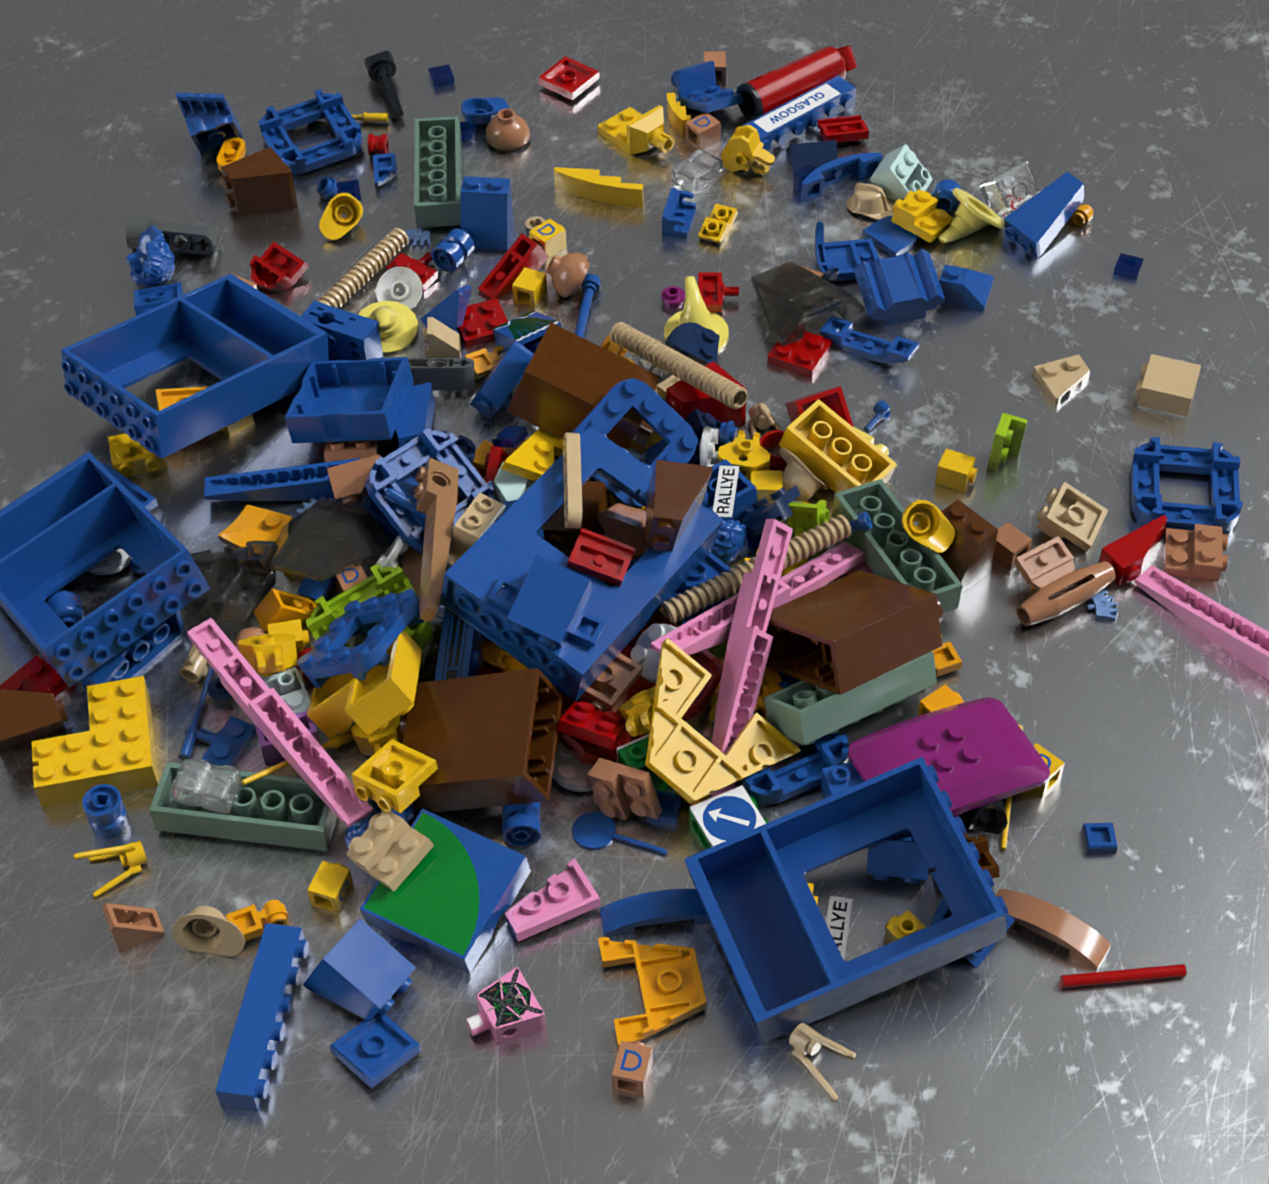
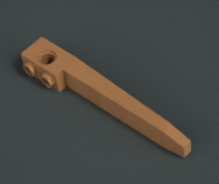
M432 458L428 459L424 467L420 466L415 477L418 485L414 492V498L417 499L416 510L426 514L419 614L420 619L431 622L436 614L441 598L457 505L459 476L458 468Z

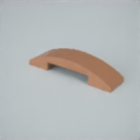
M998 889L995 896L1003 898L1009 912L1008 914L1015 919L1010 926L1011 928H1013L1015 923H1018L1070 949L1069 957L1098 970L1111 946L1102 935L1077 917L1044 900L1017 891Z

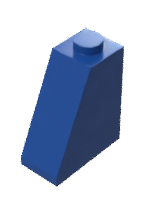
M514 341L495 363L470 405L477 409L479 413L491 419L525 372L534 354L517 341Z

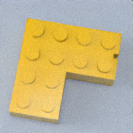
M405 630L399 634L386 650L390 656V662L385 667L382 665L374 666L367 673L366 679L359 681L351 673L330 676L321 688H313L312 702L309 704L307 716L329 739L337 733L340 735L345 733L354 721L369 736L376 730L382 731L390 724L391 719L398 714L404 715L412 709L419 677L422 649Z
M144 676L87 686L90 731L32 741L34 790L42 808L81 801L90 788L101 784L113 785L118 789L119 793L158 786L151 700Z

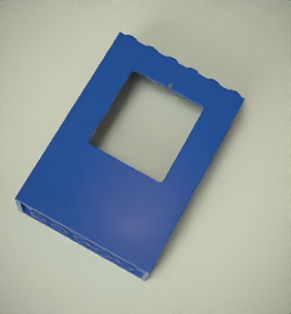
M232 274L61 350V367L64 371V388L67 394L77 399L85 407L97 413L99 417L110 422L116 429H120L132 440L137 441L149 452L154 453L161 459L300 390L302 380L312 361H329L327 332ZM186 359L192 360L222 380L160 411L155 410L124 389Z
M590 426L580 436L582 486L595 473H598L646 507L647 490L653 473L651 467L633 457L625 448L619 447L609 440L605 434L596 431ZM562 454L445 572L440 604L527 668H538L558 691L573 702H576L661 608V603L671 597L713 550L723 519L716 512L707 509L701 504L673 551H656L649 548L626 572L621 587L618 585L609 587L596 577L567 567L569 557L537 535V532L564 506ZM539 555L591 579L593 589L582 611L607 621L595 647L585 646L567 637L562 647L555 644L554 648H550L537 641L539 637L528 632L527 636L511 630L512 624L507 621L510 611L488 601V597L500 575L523 585L536 556ZM517 592L514 593V595H513V597L511 598L510 602L513 601V599L515 598Z
M89 451L0 510V606L69 688L211 589L188 549ZM123 549L146 575L68 628L45 602V599L116 550Z
M923 757L684 859L693 885L763 1044L794 1031L800 1023L808 1025L1006 938V926L1009 925L1005 915L1009 913L1007 906L1001 896H995L991 888L994 886V882L989 871L981 869L977 861L980 860V856L973 842L968 843L964 837L966 829L961 818L953 816L950 810L953 805L946 790L940 791L937 785L939 778L933 765L927 766ZM904 831H909L929 870H937L932 872V876L952 916L853 960L844 961L804 876L811 871Z

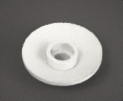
M407 267L391 268L380 277L377 283L378 302L395 301L406 305L412 310L421 299L422 282L419 276ZM401 289H405L403 296H399Z

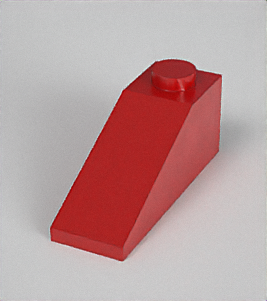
M521 233L477 289L490 299L498 298L499 300L512 291L513 283L524 268L538 271L549 256L536 242Z
M1165 515L1102 548L1099 563L1106 561L1111 564L1116 574L1114 582L1118 586L1128 581H1134L1141 574L1163 537L1167 522Z

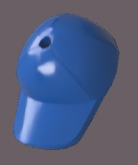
M500 97L470 98L461 104L462 115L466 122L472 126L488 125L500 110L509 109L507 102Z

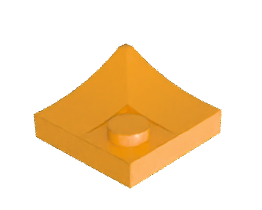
M246 505L237 519L220 532L218 537L221 542L244 554L270 562L295 522L290 515Z

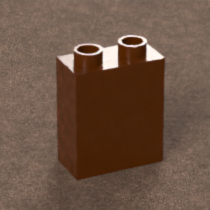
M550 322L506 411L564 439L565 432L571 433L614 385L621 381L635 378L646 383L655 391L661 376ZM630 408L606 436L619 447L626 450L629 448L641 454L653 429Z
M859 570L772 609L766 633L773 636L766 667L841 695L942 647L940 622L943 619L942 606L937 599L936 593Z
M538 668L417 683L414 706L406 714L400 715V728L404 736L403 745L435 759L438 769L418 787L420 796L412 804L420 811L424 809L432 813L549 801L558 737L557 727L560 720L563 695Z

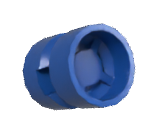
M453 229L432 249L431 256L438 268L447 273H452L474 252L475 244L465 231Z
M101 784L90 788L85 793L82 799V806L93 833L99 838L104 839L121 835L129 824V817L118 789L113 785Z
M540 802L502 806V836L506 843L517 847H527L534 845L540 840Z

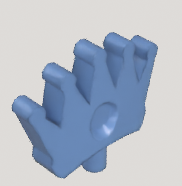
M419 227L418 230H407L406 234L409 238L407 247L412 243L414 249L419 243L421 249L424 248L426 243L428 247H431L430 231H423L422 227Z
M1107 590L1098 593L1089 600L1091 604L1087 605V610H1095V619L1116 621L1118 603L1113 602L1114 596H1107Z

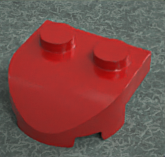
M273 241L260 258L256 255L252 257L250 261V278L257 286L265 290L281 292L290 289L309 266L305 261Z

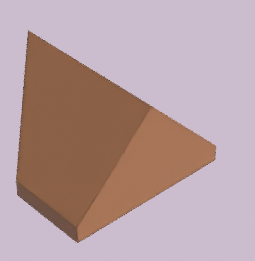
M105 903L102 906L120 953L159 938L165 933L156 909Z

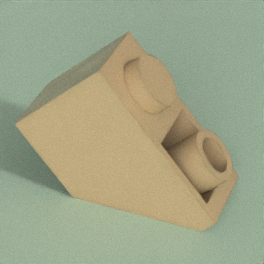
M427 317V328H423L424 343L428 342L429 346H425L426 358H461L459 333L435 318Z

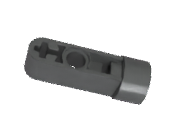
M131 216L126 227V242L130 249H136L139 246L141 232H145L151 225L156 226L158 230L162 231L170 251L207 255L220 240L218 231L210 226L156 221L148 217ZM180 235L184 236L187 241L183 240Z
M408 358L414 381L413 386L430 382L432 390H469L475 387L474 361L470 358Z

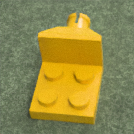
M661 105L643 115L632 107H628L597 125V131L600 135L630 155L646 152L653 147L658 148L662 153H667V151H671L675 143L673 137L664 133L663 106Z

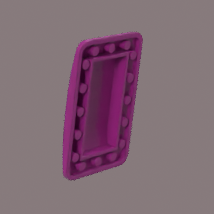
M991 697L956 704L897 723L852 742L848 749V757L863 781L923 757L927 766L933 765L939 778L937 785L940 791L946 790L953 805L950 808L953 816L1047 783L1050 777L1048 765L1000 700Z

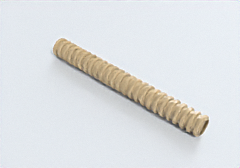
M400 228L392 229L387 236L357 262L317 302L341 309L382 267L386 266L395 255L408 245L409 238L407 234Z
M618 322L612 327L610 331L612 342L733 409H739L745 404L748 394L744 387L715 373L624 322Z
M839 514L835 518L829 519L828 522L821 523V526L817 525L814 529L807 530V533L803 532L800 536H795L792 540L790 539L783 569L793 565L794 562L801 561V558L805 559L808 555L811 556L815 552L829 547L830 544L833 545L837 541L843 540L844 537L851 536V526L848 520ZM752 557L749 561L742 562V565L738 564L735 568H730L727 572L720 573V576H714L713 580L708 579L705 583L698 584V587L694 586L691 590H686L683 594L676 595V599L672 597L668 602H662L661 612L663 617L669 624L673 625L677 620H683L684 616L689 617L692 613L699 612V609L703 610L706 606H711L714 602L721 601V598L725 599L729 595L735 594L736 591L739 592L744 573H752L756 558Z

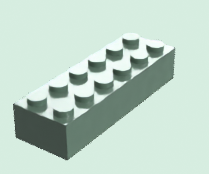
M460 117L417 118L414 122V211L416 227L461 225L460 191L462 187Z
M882 479L834 494L833 518L840 514L850 522L858 519L859 513L866 511L871 519V530L865 532L863 529L852 532L851 536L847 538L854 547L865 552L864 561L874 575L936 593L943 613L959 607L963 588L962 583L939 553L928 549L907 535L901 523V517L905 509Z
M929 652L841 695L805 681L795 683L764 697L767 722L785 737L799 744H812L818 738L827 734H834L844 726L858 723L862 718L870 714L879 713L883 708L901 703L905 698L913 694L922 693L926 688L937 684L934 653Z
M166 762L149 809L155 829L158 831L328 851L338 816L303 778L269 774L251 783L242 785L241 780L256 773Z

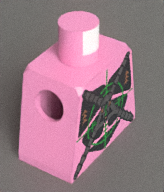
M518 967L480 991L476 996L479 1013L465 1019L473 1037L489 1029L496 1043L499 1044L546 1029L545 1013Z

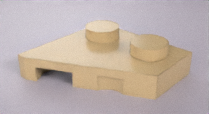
M1079 354L1037 365L1033 369V375L1054 405L1061 402L1062 396L1066 393L1070 394L1076 389L1078 384H1082L1087 380L1090 374V369Z

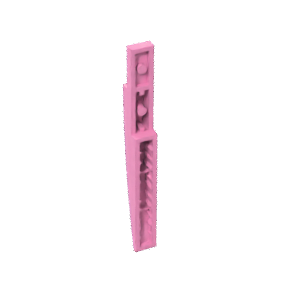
M766 519L753 571L752 573H744L735 607L722 670L712 736V744L723 754L727 752L750 717L754 714L773 636L766 632L793 531L792 528L776 519ZM736 782L709 795L715 797L735 788Z
M844 541L780 578L773 608L827 585L828 582L863 563L865 552ZM739 593L651 642L650 648L660 654L661 644L668 638L686 654L691 655L728 641Z
M1153 565L1135 579L1137 586L1179 619L1247 667L1269 680V632Z
M212 618L187 631L189 640L219 675L221 684L279 753L348 828L373 812V808L369 803L362 801L356 795L355 787L280 695L274 688L270 689Z

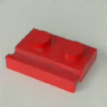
M861 115L819 119L817 122V128L820 129V134L824 141L836 140V144H838L839 142H858L869 139V129L864 120H861Z
M582 528L568 560L567 567L621 587L635 548Z

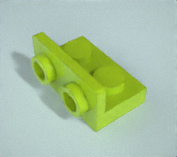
M1002 413L994 435L987 465L988 470L997 472L1000 462L1005 463L1007 455L1018 458L1028 422L1027 419Z
M820 500L817 504L797 502L788 504L793 513L787 518V526L793 529L791 540L795 536H800L803 532L807 533V530L811 528L814 529L817 525L821 526V523L825 521L828 522L830 512L829 509H826V500ZM829 547L823 548L811 556L808 555V558L818 557L828 550Z

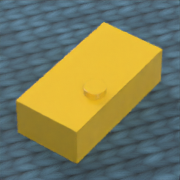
M819 399L786 428L779 444L782 448L787 449L799 458L814 475L836 493L882 479L886 484L897 466L896 462Z

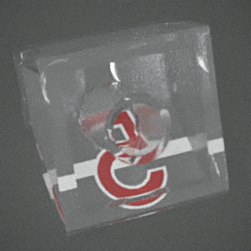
M1028 160L1013 165L978 184L987 205L1004 218L1041 191Z

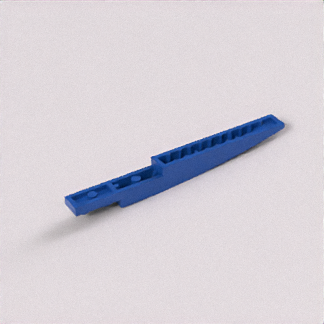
M360 458L205 477L204 498L205 500L297 501L311 500V498L320 500L321 497L335 499L327 468L360 460Z

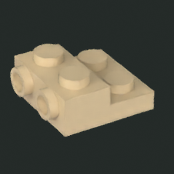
M1063 482L1058 489L1053 487L1047 494L1045 501L1049 504L1048 506L1044 505L1038 512L1036 519L1040 522L1037 528L1052 538L1059 536L1062 539L1065 537L1087 551L1092 546L1108 510L1068 483Z
M383 811L381 814H375L370 819L369 828L362 836H357L351 840L346 855L358 868L394 892L432 849L434 844L429 838L410 827L404 819L392 811Z

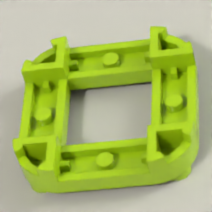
M380 564L370 567L374 575L328 602L323 595L314 602L316 608L311 613L310 618L306 619V625L314 639L317 640L325 635L329 630L330 623L340 618L345 613L344 608L346 605L354 600H358L361 603L373 596L378 598L389 593H403L408 589H413L417 595L402 568L398 565L396 568H382ZM432 620L431 622L424 621L421 624L406 626L404 629L420 648L430 643L434 637L432 633ZM348 641L344 644L348 648L351 647Z

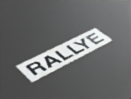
M740 466L719 467L713 511L719 517H732Z
M830 896L826 924L844 960L853 899Z

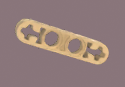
M565 432L563 440L565 528L580 529L582 523L580 433Z

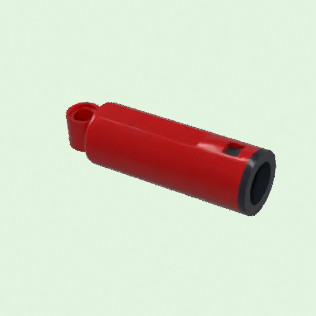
M851 45L837 49L832 46L823 47L739 85L736 92L741 93L743 96V103L738 104L742 114L749 121H752L838 75L844 79L846 72L857 68Z

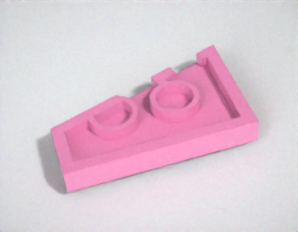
M574 858L567 863L566 870L559 875L553 874L547 879V884L538 892L529 893L504 914L507 924L519 942L600 907L601 902L600 897Z

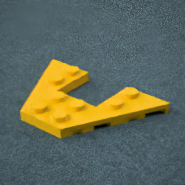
M539 428L504 461L501 470L537 481L554 463V455L560 457L563 454L564 439ZM607 491L612 507L617 504L615 502L617 499ZM644 506L638 508V509H641V510L646 511V507H644Z
M666 638L661 644L645 766L687 801L692 803L800 752V748L758 713L750 717L725 754L681 719L712 675L670 639Z

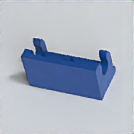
M671 188L662 215V235L680 238L688 237L696 211V203L685 202L683 198L693 199V193Z

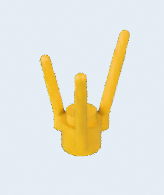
M141 841L122 846L75 853L73 855L74 859L88 858L90 862L119 856L122 867L129 866L130 868L93 892L92 896L94 898L107 892L131 875L142 872L140 865L147 863Z

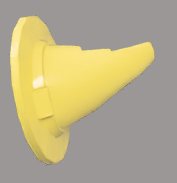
M954 188L952 190L953 195L960 201V204L955 212L956 217L951 222L950 227L938 237V240L942 243L953 242L971 235L987 225H993L1002 229L1005 227L1004 221L992 209L971 194L959 188Z
M685 277L683 311L677 312L668 319L664 326V339L666 341V338L677 326L693 322L711 329L720 335L719 351L729 339L728 325L722 317L715 312L707 310L695 277Z
M395 301L372 303L358 314L378 321L383 355L401 352L409 347L417 337L419 325L415 313L401 303Z

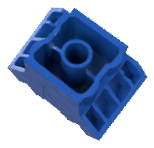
M176 93V98L185 118L190 136L200 152L212 150L222 145L229 138H242V130L224 94Z
M920 249L914 256L906 251L904 254L883 259L878 257L872 264H868L863 260L853 269L868 316L876 321L880 320L885 326L925 318L927 310L936 309L945 301L931 255L924 249Z

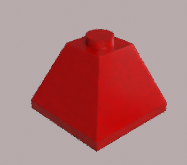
M841 386L785 403L791 423L819 399L849 425L854 427Z

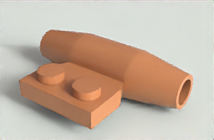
M1059 536L1017 557L1013 564L1026 583L1038 589L1036 593L1017 607L1016 613L1019 620L1025 626L1034 625L1056 618L1092 599L1115 580L1116 574L1111 564L1103 561L1075 570L1074 557Z

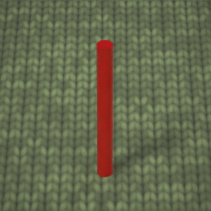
M1185 964L1061 975L1060 984L1062 988L1186 977L1187 971Z

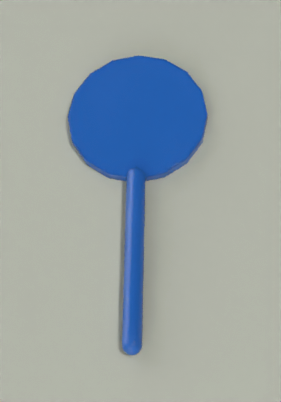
M592 811L584 813L573 823V838L579 846L585 849H602L615 839L663 855L667 854V850L616 834L614 821L602 812Z

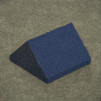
M836 140L791 144L786 148L794 180H803L818 167L838 159Z

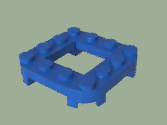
M322 89L315 90L314 99L277 112L272 105L265 109L266 114L261 120H258L262 139L268 148L271 147L290 168L293 177L362 152L363 138L360 124L356 123L351 116L340 93L337 92L334 95L323 93ZM325 118L337 138L301 151L297 145H293L286 131Z
M635 378L621 381L610 388L608 393L571 432L580 433L581 436L591 426L596 431L607 435L631 408L667 442L663 450L649 464L652 470L656 460L687 464L694 455L698 444V438L692 427L650 386ZM598 473L592 476L597 482H605L607 491L617 499L616 503L622 502L636 508L643 507V505Z
M431 428L423 430L418 437L386 457L377 459L365 481V487L374 503L403 540L421 555H423L425 519L387 498L385 494L387 489L393 488L405 495L397 483L417 471L420 466H425L429 458L458 468V493L464 501L456 505L453 524L457 523L479 492L495 500L494 491L496 490L492 481L486 483L455 444L458 438L450 432L448 435Z
M1160 437L1150 438L1149 443L1135 448L1131 464V507L1136 517V522L1140 526H1144L1165 515L1167 517L1165 529L1193 531L1195 524L1219 526L1222 527L1223 534L1231 533L1233 527L1238 522L1243 501H1240L1239 467L1241 462L1239 456L1234 457L1231 453L1222 449L1223 444L1213 442L1211 449L1160 445ZM1159 471L1210 475L1211 506L1162 502Z
M408 589L398 594L389 593L378 598L373 596L361 603L358 600H354L346 605L344 608L345 613L340 618L331 622L326 634L315 640L311 651L297 661L298 666L314 687L321 688L330 676L351 673L354 678L362 681L366 679L367 673L374 666L382 665L385 667L390 662V656L386 650L405 627L421 624L425 621L420 619L419 598L413 589ZM368 635L366 640L358 646L349 648L344 646L352 636Z
M788 681L777 683L783 689L791 686L788 685ZM759 710L754 712V714L758 713L762 717V714ZM713 721V724H712V736H713L714 721ZM839 732L827 734L816 739L814 743L809 744L815 754L773 772L767 767L737 781V784L739 786L743 785L748 795L755 799L759 807L783 802L821 785L822 768L847 763L848 739L845 734L841 736Z

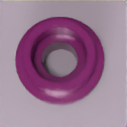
M670 286L662 291L661 299L665 306L678 308L685 300V292L679 287Z

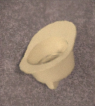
M857 183L854 194L847 200L846 205L851 212L879 220L887 216H893L892 208L895 201L886 198L882 187L877 184Z
M779 449L782 458L787 463L782 476V484L786 491L794 486L797 487L801 495L796 500L808 501L819 489L827 490V486L815 477L799 458L787 449Z
M198 906L188 914L178 918L173 924L172 934L174 940L187 950L231 957L239 954L244 948L245 939L241 930L214 907Z

